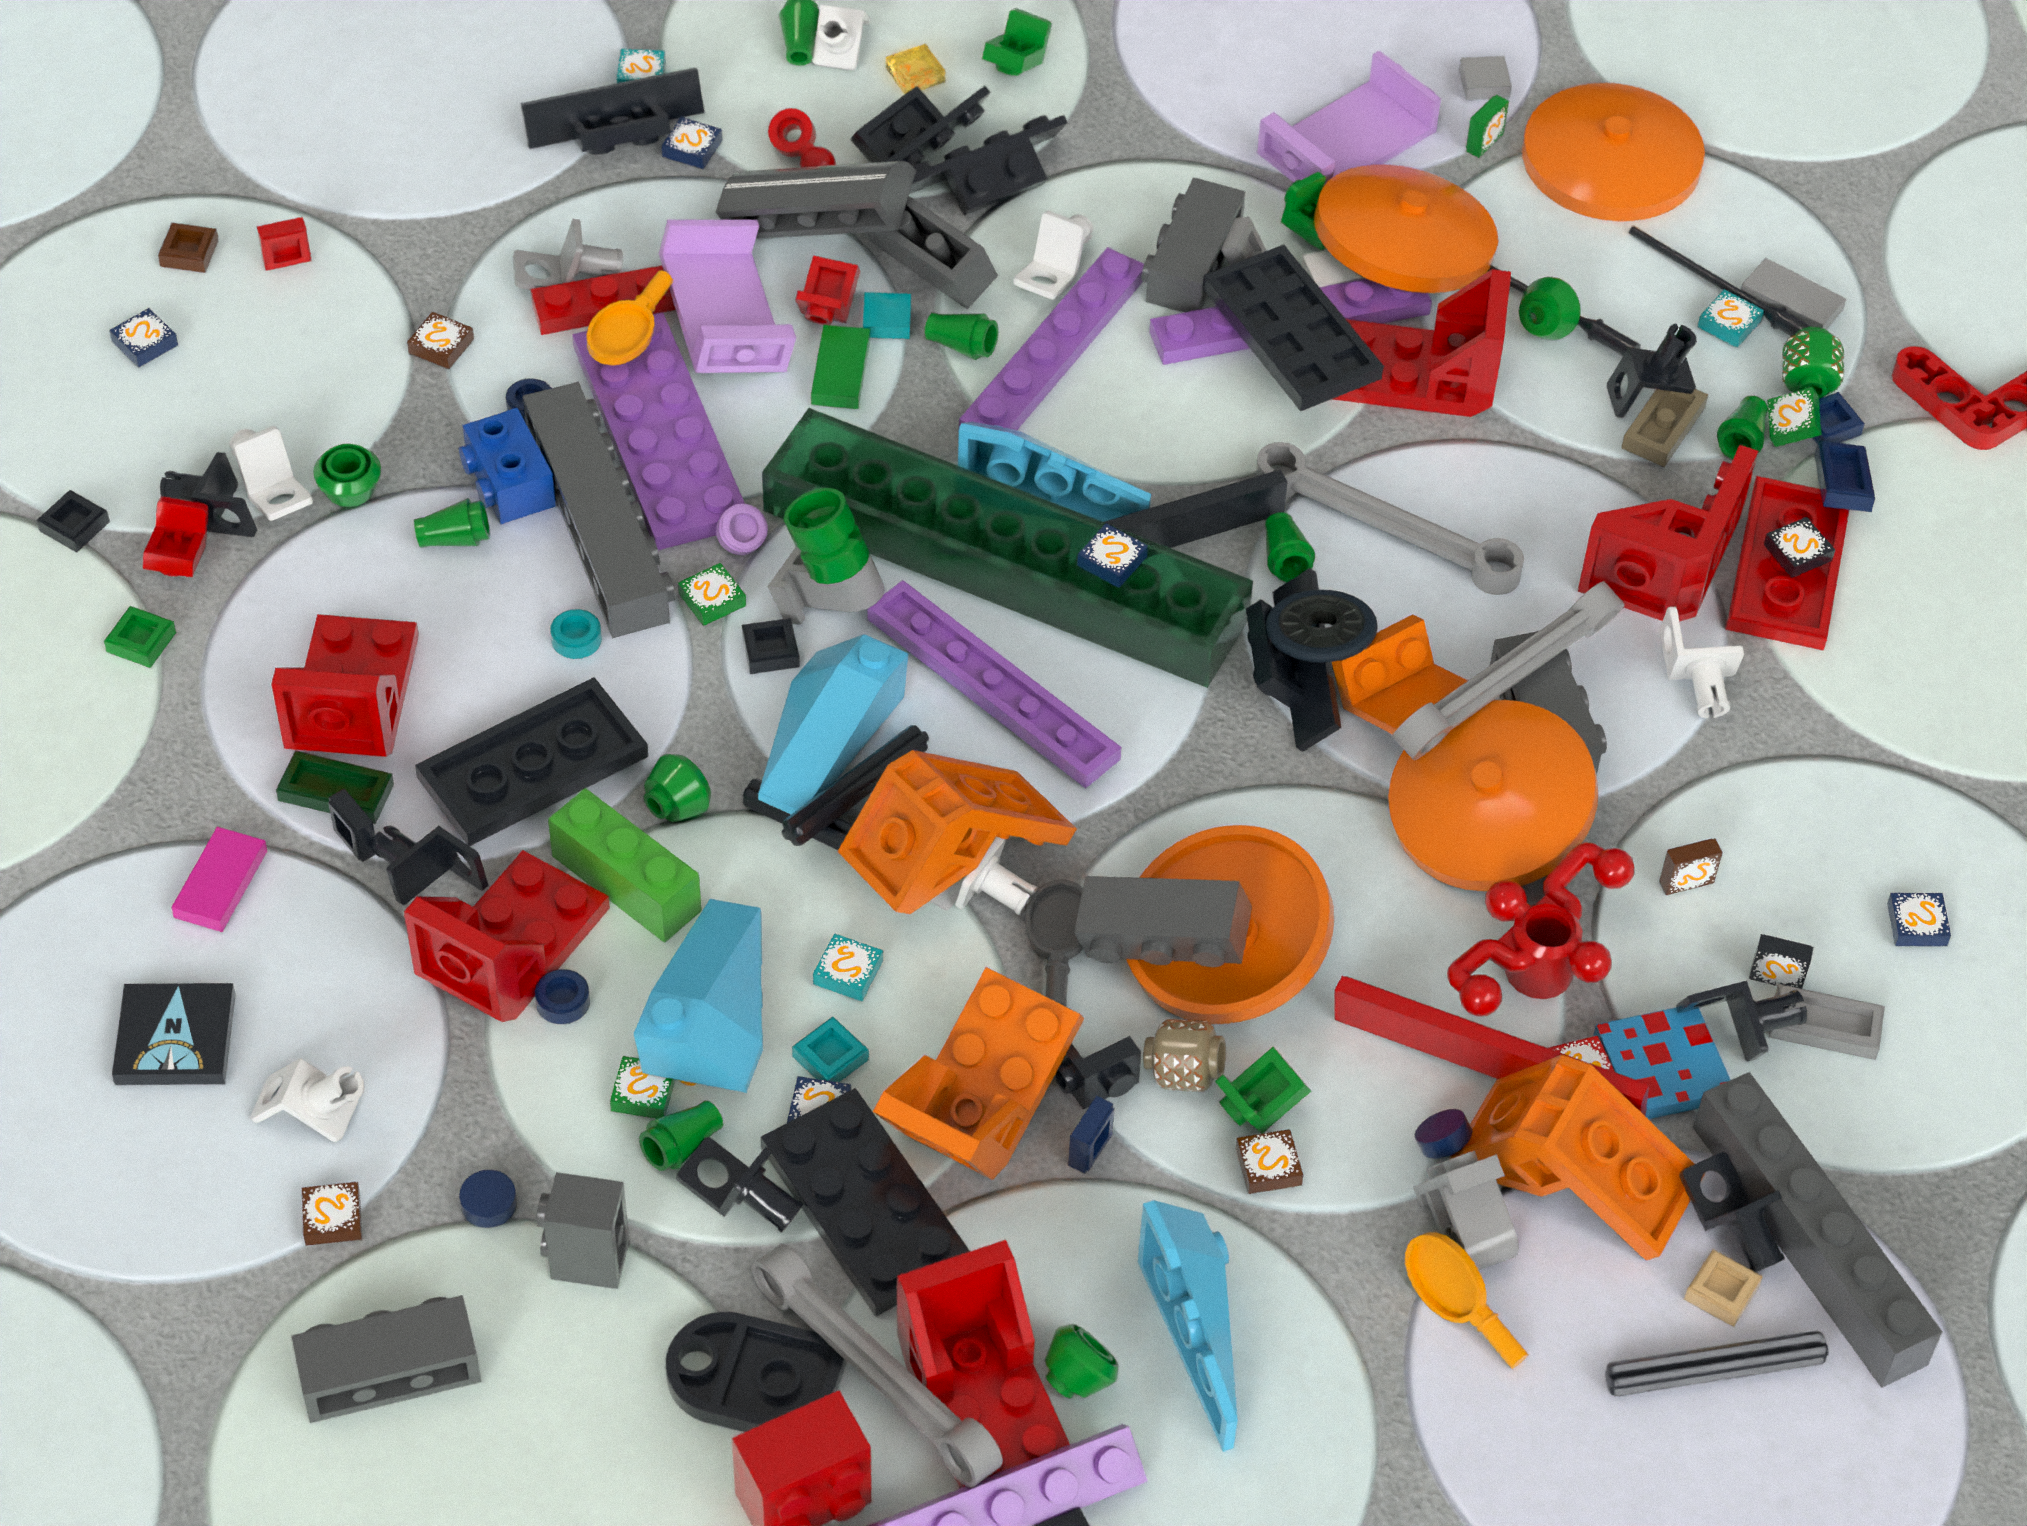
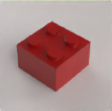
M840 1390L732 1437L735 1494L752 1526H821L834 1519L836 1521L851 1519L858 1515L867 1504L872 1503L871 1446Z

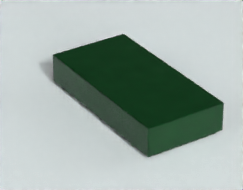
M295 751L276 788V794L280 802L330 813L329 797L345 788L373 821V824H376L394 786L392 773Z

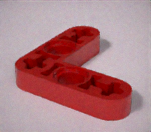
M1909 346L1903 348L1898 353L1892 372L1893 382L1971 448L1978 450L1995 448L2027 428V410L2015 411L2008 408L2004 403L2014 400L2023 403L2027 407V371L1984 396L1930 350L1919 346ZM1942 392L1954 394L1960 399V402H1944L1937 394ZM1994 417L1992 426L1989 427L1988 424L1991 423L1992 418Z

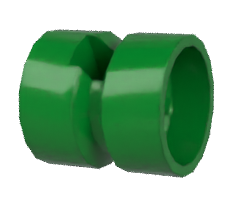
M833 488L815 489L798 497L786 509L783 520L795 546L801 550L800 556L810 578L820 584L840 583L853 577L868 562L870 552L858 525L855 524V519L842 492Z

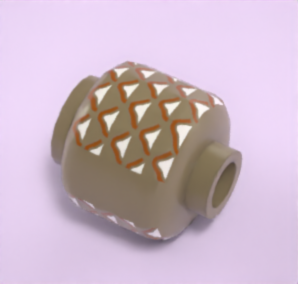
M1167 1019L1159 1025L1155 1037H1147L1143 1049L1144 1068L1153 1070L1154 1079L1162 1089L1204 1092L1211 1087L1214 1079H1218L1224 1074L1226 1062L1225 1038L1217 1036L1215 1028L1209 1022Z

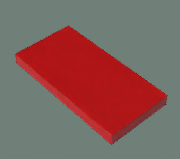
M1756 476L1725 630L1824 651L1850 510L1823 507L1819 488ZM1808 517L1832 545L1835 553L1831 562L1791 578L1763 545L1766 533Z

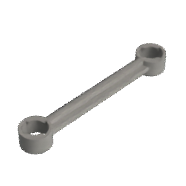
M1285 442L1271 443L1263 447L1258 453L1255 477L1273 472L1275 469L1270 466L1274 465L1286 466L1294 471L1284 475L1288 481L1286 497L1298 492L1472 570L1471 577L1474 584L1486 593L1503 595L1512 592L1519 585L1524 555L1515 543L1506 539L1493 538L1485 540L1480 544L1306 467V459L1303 452L1292 444ZM1487 562H1502L1511 567L1512 570L1496 572L1492 570L1493 566Z
M1604 581L1598 583L1578 599L1567 612L1436 704L1428 703L1418 709L1394 732L1393 738L1413 760L1419 759L1433 749L1453 728L1583 636L1588 638L1601 630L1622 610L1625 605L1624 602Z
M780 1244L752 1264L753 1277L768 1301L780 1310L784 1311L790 1307L923 1432L937 1446L944 1464L960 1483L972 1488L1002 1466L1001 1452L990 1433L972 1418H966L961 1421L814 1283L805 1262L790 1246Z

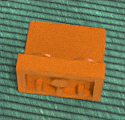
M1413 614L1377 632L1372 643L1359 654L1332 662L1343 709L1392 735L1418 709L1428 703L1436 704L1468 681L1434 664L1424 619Z

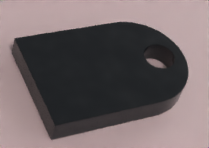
M715 1312L692 1320L675 1335L666 1355V1377L672 1398L685 1413L705 1423L746 1432L838 1391L847 1361L815 1331L741 1313ZM691 1352H703L712 1359L706 1368L698 1371L688 1370L680 1363L683 1357Z

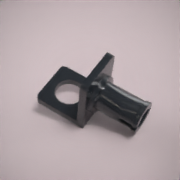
M1677 324L1671 325L1656 351L1632 347L1627 349L1606 385L1616 417H1625L1643 387L1686 394L1694 392L1696 385L1686 356L1696 344L1697 337L1690 328L1681 325L1678 330ZM1627 374L1628 386L1622 398L1621 383L1623 377Z
M217 452L202 476L177 473L170 470L164 473L166 478L162 477L160 482L161 497L206 504L208 506L207 532L245 537L255 536L258 530L246 501L239 497H233L238 487V481L225 453ZM225 509H228L238 516L240 522L232 523L221 516Z
M389 825L383 827L386 834L393 838L392 840L378 831L372 841L373 853L390 863L386 871L396 901L402 905L407 904L448 870H451L481 891L489 886L479 853L440 826H437L416 843L401 833L399 829ZM457 852L467 861L471 869L461 861Z
M1747 981L1689 995L1676 1005L1677 1012L1682 1013L1727 1001L1747 1062L1756 1060L1768 1052L1764 1032L1796 1024L1801 1025L1807 1022L1806 1006L1785 1011L1786 1009L1796 1007V1003L1804 1001L1798 990L1755 1001L1752 998Z
M708 1137L703 1140L676 1175V1180L723 1217L726 1216L735 1203L740 1205L744 1202L777 1227V1230L781 1233L804 1205L764 1175L766 1169L763 1166L772 1153L767 1147L762 1150L750 1167H748L720 1144ZM710 1159L722 1163L728 1173L727 1182L717 1188L703 1184L697 1174L698 1165L701 1162Z
M1720 1152L1680 1171L1679 1177L1704 1230L1707 1231L1723 1224L1726 1229L1731 1227L1750 1265V1270L1758 1272L1785 1259L1762 1214L1767 1211L1766 1205L1782 1198L1779 1190L1750 1201L1729 1156L1725 1152ZM1707 1171L1716 1172L1725 1180L1727 1186L1726 1195L1720 1202L1710 1201L1702 1193L1700 1187L1701 1178Z

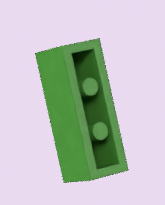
M583 789L548 818L552 857L591 887L608 895L609 901L664 943L702 911L699 873L588 789Z

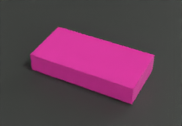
M216 827L171 907L173 917L223 932L267 853L265 840Z

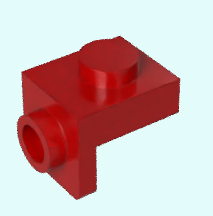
M813 255L804 290L797 291L795 298L801 314H805L804 317L807 320L821 325H831L832 321L847 323L861 272L859 266Z
M164 496L160 497L156 507V526L143 552V569L161 572L167 576H186L192 578L206 547L208 506L203 503Z

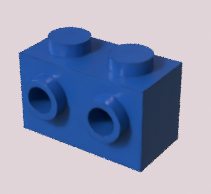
M518 408L462 425L465 445L459 447V455L463 468L467 475L475 473L478 479L476 480V488L479 498L483 501L485 509L493 508L500 524L556 507L553 474Z

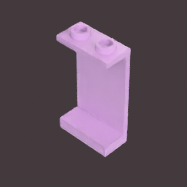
M1379 50L1372 56L1370 80L1304 120L1291 126L1275 112L1261 119L1257 153L1293 183L1319 171L1326 176V184L1335 175L1345 170L1365 165L1383 164L1435 133L1441 98L1433 90L1424 86L1406 72L1401 65L1392 61Z
M667 220L659 257L663 270L673 278V284L669 289L695 373L787 372L796 336L792 325H775L752 256L759 229L757 220Z

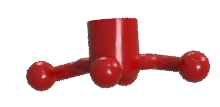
M1581 843L1574 847L1548 874L1543 885L1545 896L1534 905L1527 903L1525 890L1518 883L1511 880H1500L1492 884L1485 894L1487 911L1497 920L1514 921V925L1499 940L1483 939L1478 941L1448 967V981L1459 992L1462 1007L1468 1013L1478 1017L1489 1016L1496 1012L1501 1004V987L1494 978L1485 974L1471 975L1488 960L1504 969L1509 983L1518 992L1530 998L1548 999L1557 997L1568 989L1574 975L1577 979L1586 983H1597L1606 978L1612 968L1610 951L1603 944L1596 941L1582 942L1583 930L1579 919L1582 916L1583 907L1580 900L1565 887L1587 864L1593 866L1594 877L1600 885L1609 889H1620L1628 885L1634 876L1635 866L1633 858L1626 851L1619 848L1604 849L1595 843Z

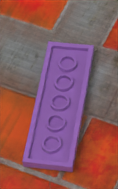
M663 312L653 315L654 333L648 347L632 361L620 365L602 364L590 356L586 342L587 331L572 334L573 348L611 437L621 466L625 470L635 500L640 505L649 535L654 538L658 550L716 536V526L721 515L733 505L745 504Z

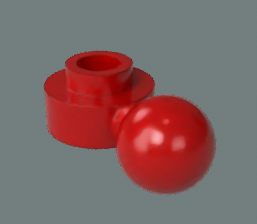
M787 108L774 115L769 123L768 136L780 154L787 157L800 156V167L836 165L835 157L830 150L825 147L814 146L816 129L806 113L799 109ZM794 129L801 130L799 139L793 142L787 141L790 131Z

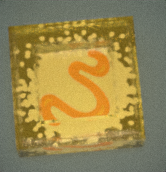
M926 43L886 56V69L904 94L915 86L924 90L945 83L946 70Z

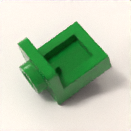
M1018 8L1010 10L1004 34L985 43L982 59L996 64L995 68L998 71L1014 76L1021 75L1042 64L1052 27L1051 21Z
M1318 171L1302 180L1295 181L1288 188L1284 197L1286 204L1281 223L1301 236L1308 244L1323 251L1326 247L1322 244L1316 232L1314 214L1326 176Z
M1274 1047L1270 1048L1232 1082L1224 1074L1215 1080L1216 1084L1226 1094L1219 1103L1240 1127L1248 1121L1261 1134L1311 1092L1310 1088Z

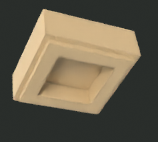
M1712 1249L1687 1288L1684 1300L1734 1327L1758 1290L1763 1276Z

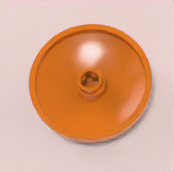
M1618 83L1583 84L1562 90L1550 96L1533 111L1528 119L1522 145V158L1526 171L1541 192L1555 203L1570 211L1607 221L1644 220L1673 210L1689 198L1695 190L1701 176L1705 156L1701 134L1695 123L1682 109L1656 93Z
M1365 165L1351 168L1335 175L1325 184L1320 192L1314 214V224L1318 237L1326 249L1339 262L1371 281L1404 291L1444 293L1462 289L1488 272L1498 245V232L1494 220L1475 197L1442 177L1405 166Z
M1493 700L1453 728L1433 749L1419 759L1413 760L1403 750L1392 773L1388 799L1390 816L1398 840L1410 859L1420 869L1433 878L1457 888L1488 891L1492 884L1500 880H1511L1523 886L1548 875L1574 847L1581 844L1586 838L1595 818L1599 794L1597 776L1589 750L1579 734L1566 721L1556 714L1533 704L1512 700Z
M1247 825L1221 826L1200 831L1178 841L1163 851L1150 863L1139 878L1240 881L1252 905L1242 964L1223 963L1219 967H1205L1188 961H1172L1167 965H1154L1144 960H1126L1144 992L1164 1010L1186 1020L1206 1021L1210 1024H1230L1250 1020L1267 1014L1292 999L1309 983L1320 968L1331 944L1334 930V906L1331 893L1321 870L1310 854L1292 839L1278 832Z

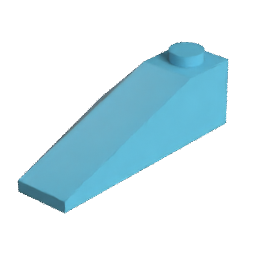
M973 421L961 423L957 496L1096 524L1151 507L1150 493L1019 430Z
M865 634L817 651L791 682L759 789L758 800L792 814L834 783L904 698L909 653Z
M714 899L708 901L653 987L635 1029L634 1038L644 1074L747 1093L763 1052L761 908Z
M1155 1200L1143 1203L1137 1262L1222 1451L1233 1449L1238 1418L1225 1264L1229 1263L1226 1243L1219 1231L1212 1233L1203 1213Z

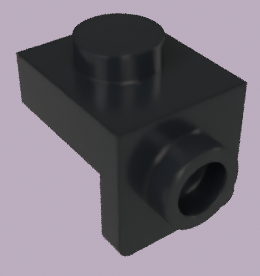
M1128 1036L1082 1058L1071 1043L1054 1078L1060 1089L1065 1094L1072 1093L1084 1110L1091 1105L1096 1095L1103 1099L1120 1097L1131 1090L1135 1084L1139 1083L1141 1050L1132 1038Z

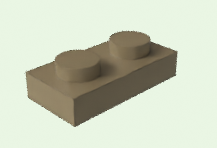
M1656 389L1625 433L1621 448L1665 467L1705 409L1708 394L1697 389L1692 394Z

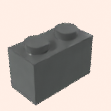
M556 1172L551 1193L541 1194L536 1217L537 1227L544 1228L540 1253L541 1256L548 1257L551 1279L618 1289L630 1241L624 1182Z

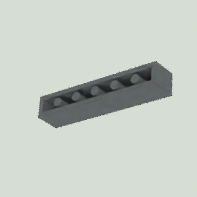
M579 382L524 395L523 403L526 425L553 474L555 500L612 638L670 623L668 602L675 601V592L668 572H659L657 565H660V558L655 540L652 536L645 538L642 532L645 529V523L640 505L637 501L630 502L627 495H630L627 475L622 466L615 468L613 464L615 460L613 443L608 432L600 433L598 427L601 426V420L595 400L593 398L586 400Z
M1747 1072L1703 1092L1693 1129L1712 1155L1720 1152L1727 1153L1750 1201L1779 1190L1782 1198L1766 1205L1767 1211L1762 1213L1775 1242L1880 1387L1883 1388L1928 1366L1943 1331L1752 1074Z

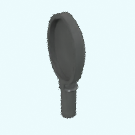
M1058 879L1045 883L1032 895L1026 910V931L1033 949L1040 956L1047 959V965L1045 966L1047 973L1045 997L1066 1007L1068 974L1070 973L1069 959L1083 950L1074 934L1083 887L1073 881Z

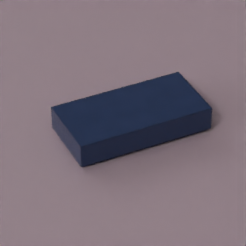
M1818 441L1814 457L1823 507L1872 512L1875 494L1866 447Z

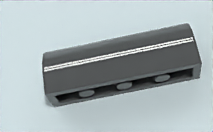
M891 161L740 171L728 178L715 212L721 220H757L759 229L756 239L898 231L916 170L909 162Z

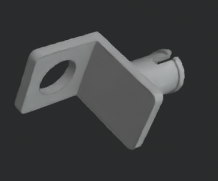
M572 219L560 256L522 250L514 251L515 286L530 290L572 282L574 276L576 277L579 272L601 276L621 273L623 252L618 248L611 249L584 245L582 242L580 219ZM529 264L540 265L546 268L550 277L546 279L533 278L526 272L525 266Z

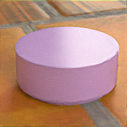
M749 504L731 506L721 515L716 526L719 543L725 550L735 555H748L756 551L765 541L768 532L767 521L762 512Z

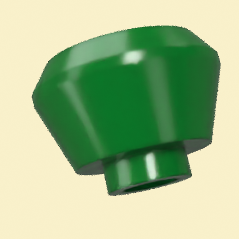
M1543 277L1532 282L1524 291L1519 305V319L1523 327L1529 333L1545 340H1559L1571 334L1576 328L1581 314L1580 301L1574 289L1567 282L1556 277Z
M340 444L328 449L318 458L314 465L313 475L317 486L331 502L342 507H355L365 503L373 495L381 475V464L378 457L365 447L356 444Z
M662 755L657 760L644 783V802L649 811L659 819L666 818L669 821L676 822L702 815L708 810L711 798L709 783L702 771L683 755Z
M1076 1324L1059 1326L1055 1330L1044 1359L1046 1366L1050 1370L1045 1375V1378L1060 1394L1068 1399H1071L1075 1394L1082 1398H1087L1118 1380L1119 1364L1117 1360L1093 1335Z

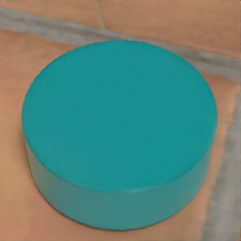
M582 609L567 610L555 617L551 623L552 646L563 657L569 659L585 658L595 653L601 645L600 622L589 611Z

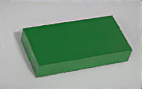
M823 325L811 390V405L859 409L870 345V329Z

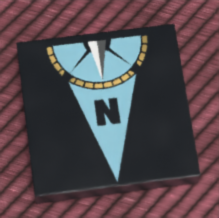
M233 983L124 984L112 1070L114 1084H225L236 994Z

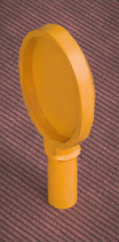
M658 271L642 293L636 296L635 301H617L606 306L595 315L589 324L586 337L587 350L591 357L602 364L620 365L632 361L648 347L654 333V316L652 312H654L657 303L673 284V278L669 273Z
M1427 1232L1413 1238L1405 1252V1266L1412 1286L1422 1301L1443 1319L1453 1323L1470 1321L1473 1326L1477 1327V1332H1481L1511 1369L1522 1363L1529 1354L1498 1318V1313H1494L1486 1304L1487 1292L1484 1280L1468 1253L1451 1238L1438 1232Z

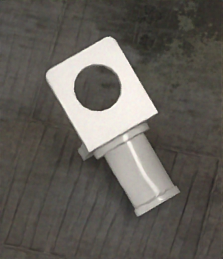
M821 5L812 59L813 63L817 66L854 71L857 68L863 24L869 25L870 17L863 10Z
M1051 211L1043 213L1033 261L1015 276L1014 285L1046 298L1056 299L1077 278L1083 244L1092 238L1090 233L1093 232V226L1089 219L1083 215H1073L1067 218ZM1032 277H1046L1055 283L1041 284L1034 281Z
M276 426L257 433L251 429H243L232 436L229 445L233 449L231 451L232 454L236 457L248 499L268 520H275L313 503L311 494L293 476L280 430ZM282 494L295 495L291 500L282 504L269 503L273 498Z
M1668 607L1660 626V638L1668 680L1692 679L1698 715L1708 718V708L1712 707L1713 718L1723 716L1730 710L1723 677L1736 674L1744 656L1743 647L1726 646L1684 649L1677 608Z
M996 836L979 866L969 873L963 881L955 906L963 910L975 893L979 894L981 891H984L1021 916L1025 911L1024 906L1027 908L1032 895L1037 891L1038 887L1031 885L999 864L1006 839Z
M300 1058L267 1078L250 1119L259 1123L281 1110H285L326 1138L336 1142L343 1138L358 1100L363 1094V1078L358 1071L343 1078L351 1073L352 1067L343 1066L328 1076ZM281 1085L276 1095L272 1098L277 1088Z

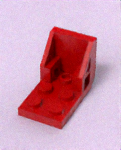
M1492 269L1438 303L1434 330L1346 319L1384 365L1383 376L1378 381L1331 400L1473 417L1493 406L1504 344L1511 272Z
M1739 445L1732 463L1722 462L1713 487L1719 491L1714 496L1707 494L1701 509L1673 499H1666L1598 513L1591 526L1577 592L1585 594L1595 585L1604 581L1624 602L1623 608L1663 621L1668 607L1677 608L1679 622L1696 617L1742 517L1758 451ZM1680 533H1686V534L1690 535L1691 537L1686 536V535H1683V534H1680Z
M317 614L304 668H275L271 683L284 749L387 757L392 754L419 637L417 622Z
M522 850L474 906L456 897L417 896L404 910L414 974L500 1022L515 1020L535 998V988L538 981L547 973L558 970L610 909L609 896Z
M1006 1239L897 1276V1336L907 1370L961 1421L966 1418H972L990 1433L1001 1452L1003 1462L1002 1466L988 1477L1070 1445L1033 1364L1035 1340L1015 1258ZM955 1478L959 1489L965 1487Z

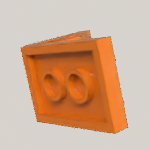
M912 750L887 765L837 852L895 912L912 914L974 871L979 866L996 836L1002 839H1009L1010 836L1021 837L1039 846H1042L1044 842L1067 846L1077 828L1018 771Z
M985 967L937 1059L934 1060L926 1055L920 1058L883 1091L873 1112L898 1132L993 1180L1012 1157L1085 1018L1081 1014Z
M1564 1055L1496 1080L1470 1123L1473 1130L1470 1141L1465 1147L1452 1154L1449 1158L1450 1160L1475 1151L1478 1161L1497 1154L1505 1175L1496 1179L1497 1184L1541 1197L1570 1188L1645 1260L1660 1257L1691 1201L1679 1177V1173L1681 1170L1695 1164L1591 1064Z

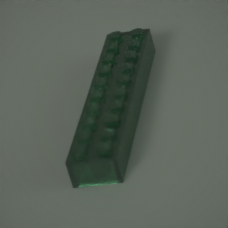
M811 408L807 409L762 471L763 511L784 519L786 509L801 495L820 488L837 489L843 493L855 519V524L858 525L870 554L1206 688L1209 687L1247 624L1246 608L1251 606L1254 580L1112 526L1148 545L1147 558L1118 588L1077 566L1078 553L1106 523Z

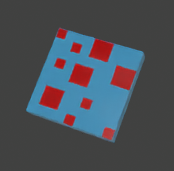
M1671 1008L1600 1023L1595 1026L1593 1036L1598 1035L1614 1071L1649 1085L1645 1116L1647 1119L1699 1109L1703 1092L1731 1080L1699 1008L1678 1013L1677 1008Z

